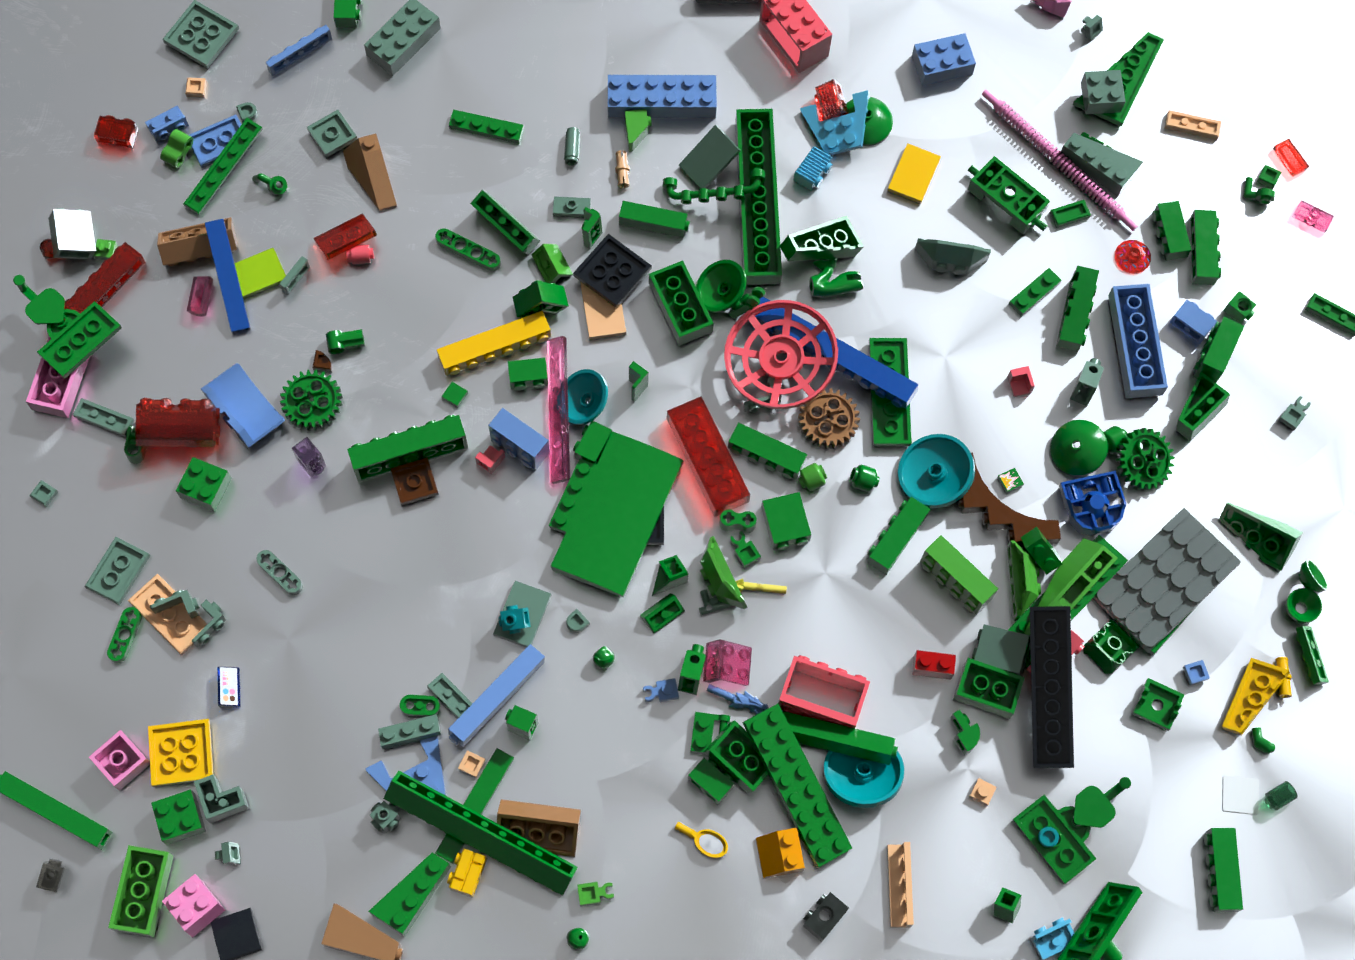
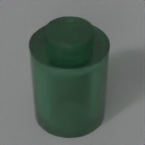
M1285 781L1265 793L1266 798L1264 800L1270 809L1279 810L1297 799L1298 795L1294 787L1288 781Z

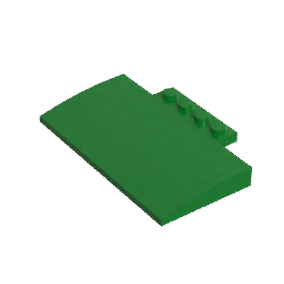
M613 431L597 464L579 458L549 523L551 529L565 533L551 564L552 570L624 597L684 461L660 449Z

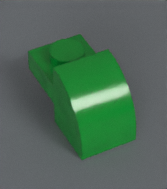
M958 710L950 718L959 731L954 739L963 754L966 755L977 745L980 739V728L978 723L970 727V720L965 713L962 714Z

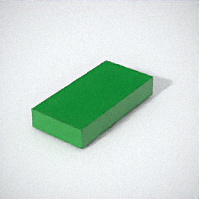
M1085 200L1054 208L1049 212L1056 228L1088 219L1091 216Z

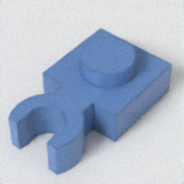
M675 678L657 681L655 688L652 686L643 687V692L650 691L652 693L650 697H645V702H651L655 697H659V702L679 699Z

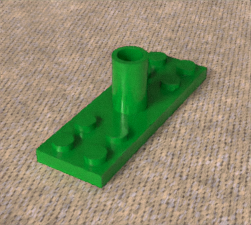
M1108 882L1058 960H1121L1123 954L1112 939L1143 893L1141 889L1137 886Z

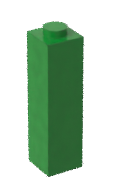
M622 201L619 214V225L681 238L684 237L685 231H689L690 221H687V213L628 201Z

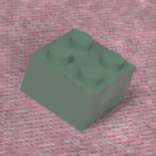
M1121 70L1090 71L1084 73L1081 80L1085 114L1121 113L1126 102Z

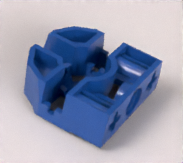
M1116 470L1060 483L1059 490L1064 507L1069 512V523L1078 533L1093 536L1103 531L1106 533L1111 532L1123 519L1126 501ZM1096 486L1097 491H1090L1086 494H1083L1082 489H1089ZM1117 497L1121 499V504L1110 506V499ZM1104 505L1107 506V509L1105 510V512L1103 511ZM1074 507H1082V512L1074 514ZM1100 517L1103 522V527H1098L1096 520Z

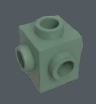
M383 801L382 803L378 802L371 809L370 817L373 820L370 823L378 831L382 828L387 833L399 824L401 818L397 814L399 809L395 805L387 804ZM386 811L387 816L385 818H381L380 816Z

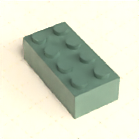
M409 0L364 44L366 56L394 76L441 29L439 17L419 1Z

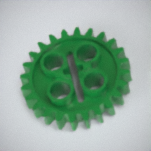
M307 370L306 375L300 371L299 378L293 375V382L287 380L289 387L283 386L285 393H281L280 396L284 400H281L280 404L284 406L281 409L283 413H286V419L291 418V424L297 422L298 428L304 424L306 430L312 425L313 429L316 430V425L318 424L321 428H323V422L330 424V417L336 419L334 412L340 413V409L337 406L343 405L342 401H340L343 396L339 393L341 392L340 386H337L336 380L332 381L331 375L326 377L324 371L318 375L317 370L311 374ZM315 386H322L317 391L313 390ZM299 392L304 393L301 397H295ZM322 402H328L325 407H320L319 405ZM304 409H310L307 414L301 413Z
M1147 428L1135 429L1133 432L1127 433L1128 437L1122 438L1124 443L1118 444L1121 451H1116L1120 455V458H1117L1116 461L1121 463L1117 469L1123 470L1120 476L1126 475L1125 482L1131 481L1130 486H1137V489L1144 488V490H1149L1163 485V481L1168 480L1167 475L1172 474L1169 467H1174L1170 460L1175 459L1174 456H1170V453L1174 451L1173 449H1168L1170 442H1164L1166 436L1159 437V431L1154 432L1153 429Z

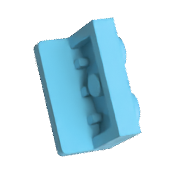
M1062 917L1052 922L1053 927L1046 930L1044 926L1034 931L1035 935L1030 939L1041 960L1047 959L1066 948L1075 934L1070 925V919L1064 921Z

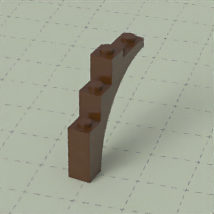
M972 452L971 455H972V457H973L974 464H975V459H974V455H973V452ZM975 464L973 483L968 492L957 501L958 508H961L962 514L984 512L982 513V522L986 524L987 530L1009 529L1007 531L1008 541H1015L1021 547H1024L1021 537L1035 527L1041 531L1051 545L1059 543L1061 540L1059 520H1042L1014 511L1002 503L988 489Z

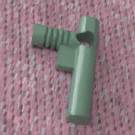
M707 590L700 591L704 607L699 608L700 615L732 607V605L719 602L717 597L710 599ZM710 606L712 610L707 611L706 607Z

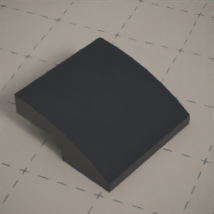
M251 908L215 919L211 922L220 960H235L262 950Z

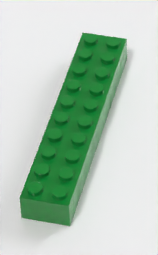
M736 109L737 147L741 150L737 155L739 185L750 186L753 184L754 181L750 180L751 170L761 169L765 171V180L761 182L759 188L753 193L745 194V198L739 200L742 262L747 279L746 285L781 284L782 263L773 109Z

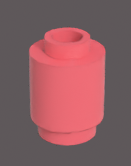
M369 244L346 248L347 262L353 265L371 263V259H374L373 248L369 247Z

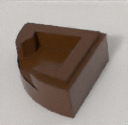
M316 350L313 370L332 372V364L329 358L323 352Z

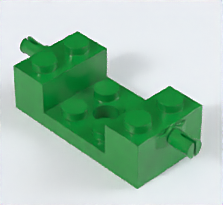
M994 156L980 171L973 165L969 167L968 172L974 175V177L971 179L967 190L981 201L985 197L989 198L1012 217L1009 224L1024 235L1029 228L1035 225L1042 232L1047 229L1048 225L1042 222L1040 218L1047 211L1050 200ZM1012 189L1015 194L1008 195L1005 190Z

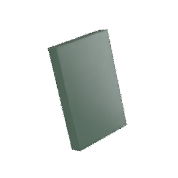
M714 125L682 160L679 166L700 188H707L741 150L717 125Z
M115 537L84 587L120 606L151 555Z
M515 581L503 611H506V606L518 605V609L528 607L531 627L521 628L520 633L509 634V630H502L498 621L493 635L524 647L532 645L552 596L551 593Z

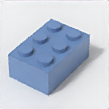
M966 33L914 44L912 58L922 86L973 75L976 62Z
M504 408L499 411L488 425L492 443L507 449L506 452L510 456L521 459L522 464L527 468L532 467L537 470L550 453L548 439Z

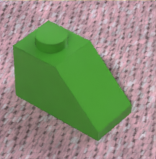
M646 109L625 111L629 152H632L648 135V127L652 126L651 116H647Z

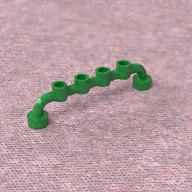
M761 169L751 170L750 180L754 182L750 186L736 185L734 188L717 187L712 190L701 188L699 191L683 190L677 193L674 190L677 189L678 180L673 177H666L663 179V188L666 189L670 198L681 200V203L686 205L691 204L694 198H698V201L701 203H708L709 197H716L717 201H726L728 195H734V199L742 200L745 198V194L753 193L759 188L761 182L765 180V171Z

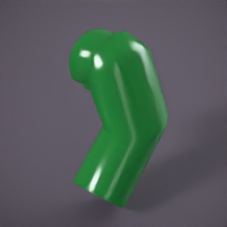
M1261 727L1251 729L1255 748L1266 754L1275 751V744L1263 738Z

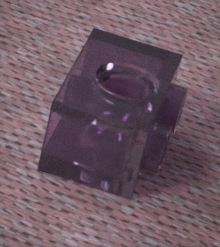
M308 437L292 447L296 460L310 477L323 472L326 464L322 454Z

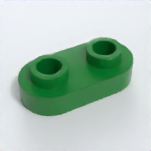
M406 695L400 701V709L407 716L427 717L438 714L440 703L434 696ZM409 703L414 704V707L412 709L407 708V705ZM429 704L434 705L432 710H427Z

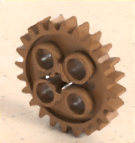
M830 388L829 393H826L824 389L816 398L803 404L804 406H800L799 411L801 413H799L798 418L801 420L799 421V426H804L801 432H807L806 439L812 437V444L818 441V447L825 443L826 449H828L829 444L836 448L837 443L843 446L844 440L850 442V436H855L856 432L854 430H858L859 425L857 423L860 422V418L857 416H859L860 412L854 411L857 404L851 405L852 398L845 399L847 393L841 396L839 395L840 390L833 393L832 388ZM835 404L838 408L831 409L829 405ZM812 412H819L821 416L815 417L812 415ZM843 420L846 422V425H840L837 421ZM825 427L829 429L830 432L824 433L820 429Z

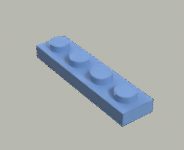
M327 25L319 27L307 37L301 38L294 45L286 47L283 52L272 56L266 61L270 74L274 76L332 39L330 29Z

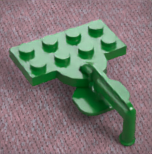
M16 275L13 279L14 284L17 285L21 293L31 301L25 308L26 315L35 324H47V333L51 340L38 350L37 353L64 379L122 329L121 325L95 301L82 313H78L75 310L65 309V299L55 289L48 288L37 295L26 285L25 278L22 275Z
M1122 777L1119 783L1105 794L1096 786H1088L1076 795L1075 807L1068 806L1059 810L1054 807L1044 794L1017 815L1013 821L1059 879L1066 884L1096 860V857L1087 848L1084 841L1089 837L1091 827L1102 828L1114 819L1116 811L1110 801L1123 790L1130 788L1131 780L1128 777ZM1044 827L1054 828L1059 834L1058 843L1050 848L1042 846L1038 840V834Z

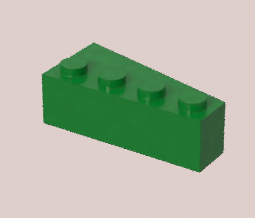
M432 852L368 912L401 935L406 936L451 868L450 864Z

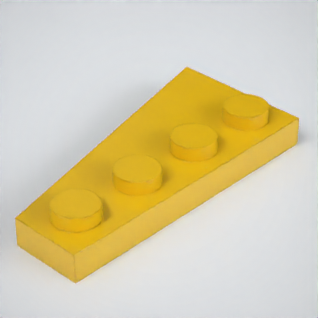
M1251 658L1222 724V729L1242 736L1290 674L1289 670Z

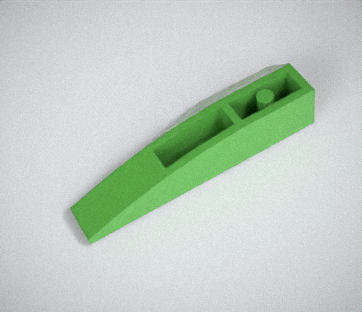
M1083 538L1062 561L1063 564L1057 568L1038 607L1070 606L1072 610L1109 570L1118 557L1104 545ZM1030 622L1024 632L1026 635H1030Z

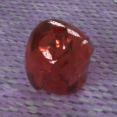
M51 239L43 240L40 244L43 257L45 259H54Z

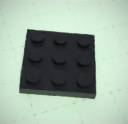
M607 234L574 271L573 276L617 308L652 269V265L610 234Z

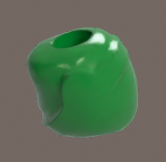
M606 646L601 647L593 655L594 663L601 669H607L613 664L615 659L614 653Z
M574 928L566 936L567 943L572 949H583L589 941L588 933L582 928Z

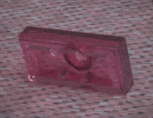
M1303 200L1299 202L1292 216L1326 233L1334 218L1333 215Z

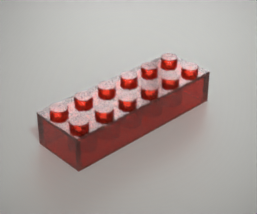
M702 396L668 410L666 419L714 517L721 515L724 510H732L750 501V493Z

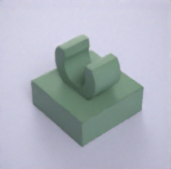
M1096 15L1091 19L1089 16H1086L1082 20L1085 23L1082 28L1085 30L1087 39L1092 40L1103 31L1102 17Z
M221 843L222 850L215 851V860L221 859L223 864L228 865L241 864L238 843Z

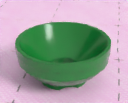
M1307 559L1301 564L1299 580L1302 585L1314 592L1321 593L1326 591L1328 585L1322 572L1311 560Z
M1298 588L1288 596L1286 611L1294 621L1310 623L1320 616L1322 601L1314 591L1307 588ZM1296 604H1303L1306 612L1304 614L1298 613L1295 608Z

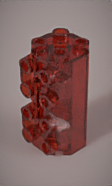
M142 398L140 403L136 404V446L215 447V445H219L220 408H215L209 399L190 400L184 398L180 400V404L174 405L169 398L161 400Z

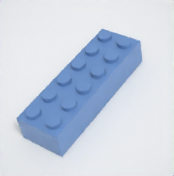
M608 75V117H625V111L646 109L647 116H651V118H716V75Z
M1150 284L1113 286L1108 294L1125 398L1163 396L1168 388Z

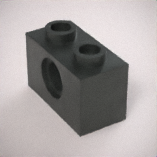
M831 892L827 896L823 894L816 902L819 905L814 912L810 910L803 918L806 921L803 927L821 942L849 909L847 905ZM820 911H827L830 919L827 921L821 920L819 917Z

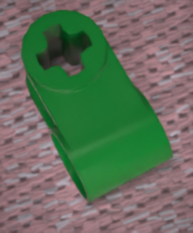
M130 425L127 430L124 452L131 463L138 464L144 460L147 444L150 439V428H134L133 425ZM138 450L136 454H131L132 451Z

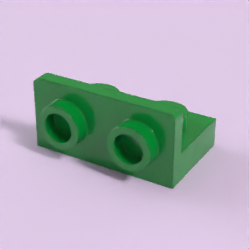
M585 207L583 210L585 221L582 225L584 246L591 249L603 233L601 215L596 210H590Z

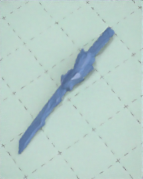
M711 684L708 685L706 690L731 701L732 703L729 704V707H734L735 709L747 707L755 715L769 708L767 704H763L757 697H753L746 691H744V694L736 692L735 695Z

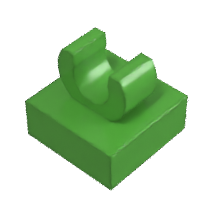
M97 239L94 258L114 261L117 247L116 241Z

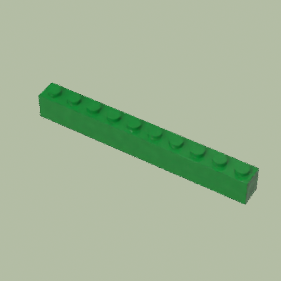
M398 771L391 780L383 798L407 811L409 814L424 820L426 823L435 826L446 834L461 840L481 853L496 859L498 862L509 866L518 873H522L562 896L578 868L572 863L401 771Z

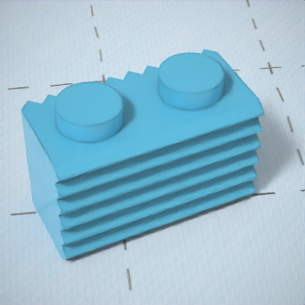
M813 146L795 171L793 180L810 191L815 186L819 187L823 180V174H828L833 166L831 164L832 157Z

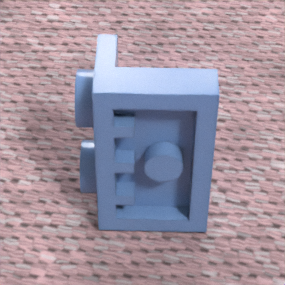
M178 106L145 122L156 142L167 139L175 129L182 131L185 127L189 126L186 117Z

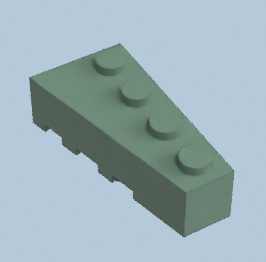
M1076 133L1072 134L1061 150L1065 157L1067 156L1068 160H1071L1082 172L1117 197L1136 176L1143 164L1141 160Z

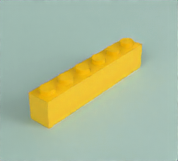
M543 311L441 347L437 349V354L445 375H456L463 369L475 368L482 362H491L496 357L510 355L520 348L526 349L531 344L543 343L551 337V330Z

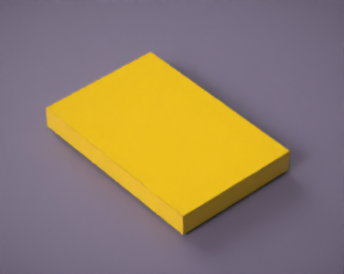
M907 143L887 191L921 204L941 156Z

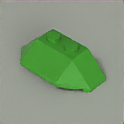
M714 536L710 537L700 561L703 567L700 572L704 580L708 579L711 584L707 587L712 597L716 595L720 602L742 609L748 608Z
M1010 541L1007 545L1013 618L1014 621H1017L1041 594V585L1037 583L1039 566L1036 565L1033 557L1015 541Z

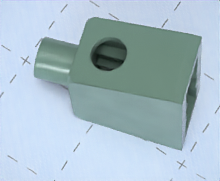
M1092 358L1090 361H1086L1070 400L1088 406L1104 370L1103 366H1100V360Z

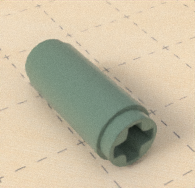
M575 127L568 128L566 132L564 160L567 165H576L579 160L580 132Z

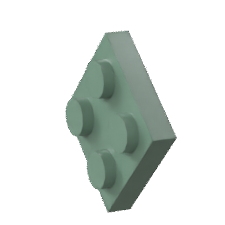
M339 110L332 112L307 127L308 132L326 158L357 140L356 134Z

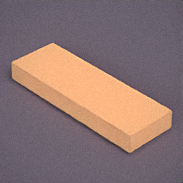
M1168 110L1164 128L1218 140L1222 121Z

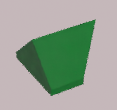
M677 555L659 561L660 565L652 596L688 583V571Z

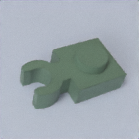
M1302 396L1297 398L1294 405L1290 404L1278 419L1292 430L1298 427L1307 415L1303 411H1306L1311 405V402H1308L1305 406L1300 403V400L1303 398Z

